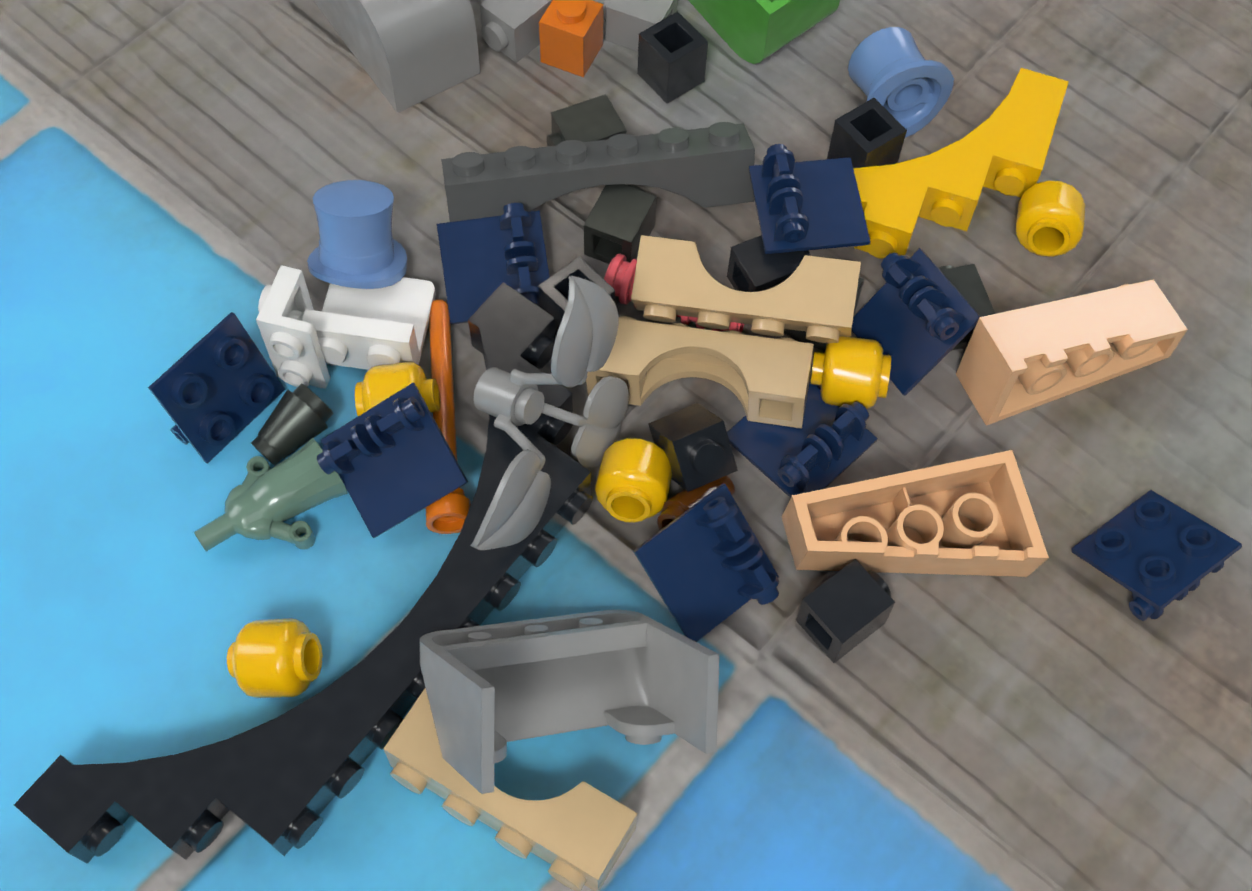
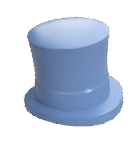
M900 27L881 29L865 38L854 50L848 65L850 78L867 96V101L875 97L907 130L905 138L921 130L938 114L947 102L954 84V78L949 68L941 62L925 60L912 34Z
M346 180L326 185L314 194L313 204L318 221L320 240L319 247L313 250L307 260L309 272L314 277L331 284L359 289L384 288L401 281L407 271V255L403 246L392 237L394 196L389 188L371 181Z

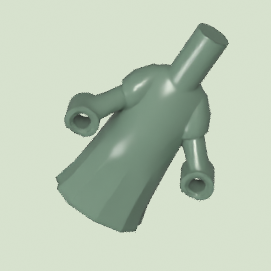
M312 438L300 450L272 469L264 457L255 456L251 458L247 463L248 473L241 485L230 491L225 501V514L194 532L205 551L210 550L236 533L256 540H267L274 537L293 543L299 549L312 547L316 538L306 522L297 521L289 525L283 521L328 500L348 494L336 471L328 475L319 466L317 455L322 453L323 450Z

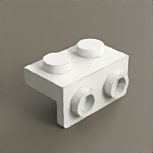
M281 265L272 285L267 284L261 293L258 306L259 314L256 318L258 327L277 377L295 387L302 383L306 387L311 385L325 389L329 383L330 376L315 327L309 322L302 321L305 309L314 310L303 272L299 269Z

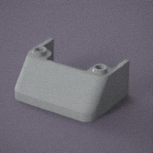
M603 610L435 631L420 637V667L442 757L481 794L494 792V764L506 758L507 742L609 725L619 733L624 734L628 742L634 744H655L661 741L663 735L676 734L705 754L717 752L719 654L642 613L629 610Z

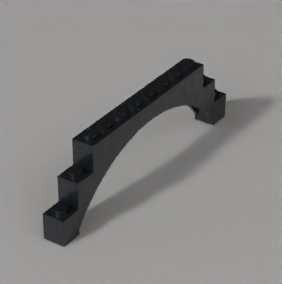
M504 282L468 319L472 347L483 354L486 370L495 367L511 373L514 369L524 373H543L539 369L543 368L552 358L555 343L554 317ZM537 385L538 391L544 395V403L573 413L572 392L562 385ZM541 413L533 424L525 423L521 426H516L545 456V464L541 471L547 473L551 478L548 501L540 521L527 538L507 547L478 550L470 545L477 535L505 471L513 459L523 451L504 430L494 426L496 417L489 415L486 452L477 490L461 532L437 576L404 620L360 663L323 691L273 720L229 739L179 754L127 763L74 765L60 755L20 797L14 806L67 853L86 864L94 856L99 857L108 852L119 841L125 830L123 824L130 816H133L167 847L185 860L194 851L197 853L202 852L213 843L224 826L222 819L229 811L235 814L283 856L293 846L297 849L303 847L321 826L323 818L319 815L335 796L341 799L352 791L363 776L364 768L361 765L377 747L381 750L384 749L403 721L402 717L425 689L420 667V637L435 631L481 626L482 622L494 608L498 611L506 608L519 591L521 583L518 580L532 564L535 567L542 565L553 552L557 544L555 536L567 522H570L572 525L576 524L589 509L593 500L591 496V471L554 446L558 445L567 436L573 424Z

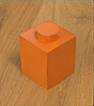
M552 0L539 21L541 62L584 78L603 46L604 4L593 0Z

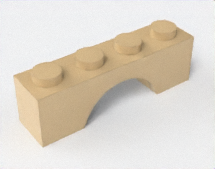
M641 235L631 300L637 310L644 311V318L653 321L675 322L676 315L697 317V324L707 328L729 329L730 322L751 324V331L761 335L783 336L784 329L805 331L806 339L811 341L838 343L839 336L851 337L861 262L805 255L794 273L781 284L764 291L742 292L722 285L707 272L701 262L695 242Z
M621 316L619 317L617 336L609 358L601 369L588 372L587 393L589 396L594 386L603 378L614 376L627 384L629 391L628 404L641 406L654 390L667 382L687 377L705 378L718 382L731 390L740 400L748 421L802 429L811 376L814 344L798 342L791 338L774 339L744 335L733 330L721 332L691 328L680 323L668 325L638 321L632 317Z
M426 688L384 747V752L390 766L393 767L390 775L397 782L417 794H421L427 788L445 799L442 804L443 809L469 826H473L478 819L496 830L498 833L494 839L516 856L526 859L531 852L551 864L548 873L574 891H581L584 885L593 891H599L636 829L638 813L584 781L568 792L546 800L519 799L502 792L495 786L494 792L481 794L443 759Z

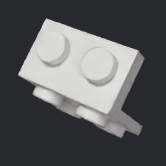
M405 277L392 286L378 289L350 288L330 283L322 311L305 309L302 321L314 325L326 364L366 370L374 366L414 362L419 365L429 325L431 306L436 296L435 287L430 281Z

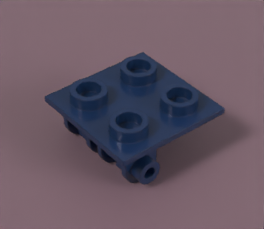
M775 144L767 149V155H765L762 165L749 166L765 254L870 245V237L851 157L795 162L794 154L787 150L785 145Z
M510 203L503 207L504 214L501 216L437 224L451 325L467 323L468 319L503 282L539 307L538 286L550 278L540 210L527 212L524 209V204Z
M921 248L911 257L891 253L883 259L881 263V268L883 269L882 277L886 283L853 317L852 332L857 338L878 341L883 348V355L891 356L889 378L904 396L976 326L979 317H981Z
M233 312L228 314L148 387L174 421L175 425L170 429L171 432L183 444L187 445L190 442L207 464L285 390Z
M811 381L809 382L802 429L748 421L747 417L744 416L727 431L730 444L790 498L792 495L825 489L878 439L866 429L865 421L869 418V413L859 402H853L851 405L843 404L842 406L826 404L821 398V389L814 384H810Z
M411 383L322 438L323 452L317 455L318 464L326 474L330 475L335 471L339 474L372 538L378 537L468 483L415 383Z
M721 484L633 550L684 636L695 642L699 641L751 599H756L760 605H765L774 601L779 596V591L776 588L779 584V576L726 484Z
M1150 490L1071 548L1073 554L1131 591L1133 600L1129 602V608L1136 618L1145 621L1148 618L1158 619L1163 615L1164 608L1172 601L1184 599L1188 595V591H1194L1199 587L1200 580L1207 574L1220 571L1224 567V561L1242 548V543Z

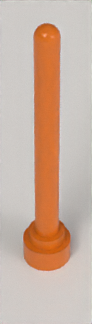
M437 299L432 302L429 317L431 379H436L440 393V410L433 412V418L457 460L450 317L448 303ZM458 488L425 508L426 527L430 531L439 534L461 532L471 506V501L465 496L464 490Z

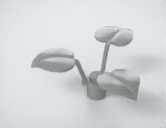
M576 276L568 277V303L554 343L551 358L552 373H524L517 369L508 373L492 367L482 374L476 384L474 391L475 407L479 411L496 417L494 426L504 430L523 449L505 471L477 535L470 545L478 550L507 547L527 538L540 521L548 501L551 478L547 473L541 471L545 464V456L516 426H521L525 423L533 424L541 413L579 426L571 446V456L579 464L588 468L599 466L605 450L619 439L621 422L625 417L629 403L627 384L620 378L608 376L594 386L587 398L583 416L544 403V395L538 391L537 385H563L566 387L582 385L587 379L588 372L601 369L609 358L618 331V311L611 296L602 287L591 281Z

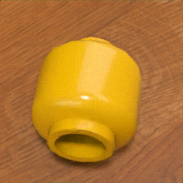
M1050 180L1036 183L1027 189L1018 204L1015 232L1020 244L1031 253L1048 257L1063 255L1074 249L1083 237L1085 203L1081 193L1072 185L1062 181Z
M839 336L838 343H827L825 353L814 352L810 384L821 385V398L826 404L842 406L843 404L851 405L853 402H859L866 409H869L875 405L878 397L886 398L891 356L883 355V348L878 341Z
M414 362L371 367L366 372L363 382H357L355 386L357 416H360L411 383H415L430 412H437L440 410V393L435 378L427 379L421 366Z
M627 438L614 442L605 450L600 463L595 492L597 500L611 516L624 522L635 523L654 517L662 511L664 502L668 499L672 478L671 465L665 451L653 442L637 438Z
M297 619L255 620L244 625L238 633L235 642L230 645L227 652V668L230 675L236 679L238 686L247 696L255 698L295 697L305 692L310 683L319 676L323 658L322 646L317 635L311 633L308 627Z

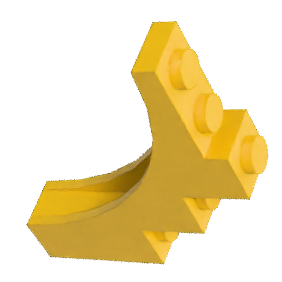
M1020 68L1006 98L986 121L964 138L934 153L904 162L853 168L870 237V245L854 246V248L868 252L870 255L880 259H884L891 253L906 255L918 217L934 221L941 226L967 231L983 187L999 191L1005 195L1021 198L1027 189L1037 183L1043 170L1069 81Z

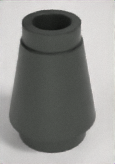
M301 383L293 392L287 389L251 444L276 466L283 458L285 459L327 429L328 426L325 422L334 413L315 393Z

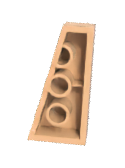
M1154 280L1131 285L1125 284L1117 288L979 317L955 374L984 424L989 425L1170 358L1187 332V328Z
M1013 450L792 495L781 516L796 570L840 571L856 559L867 572L871 570L882 573L1028 577L1049 558Z

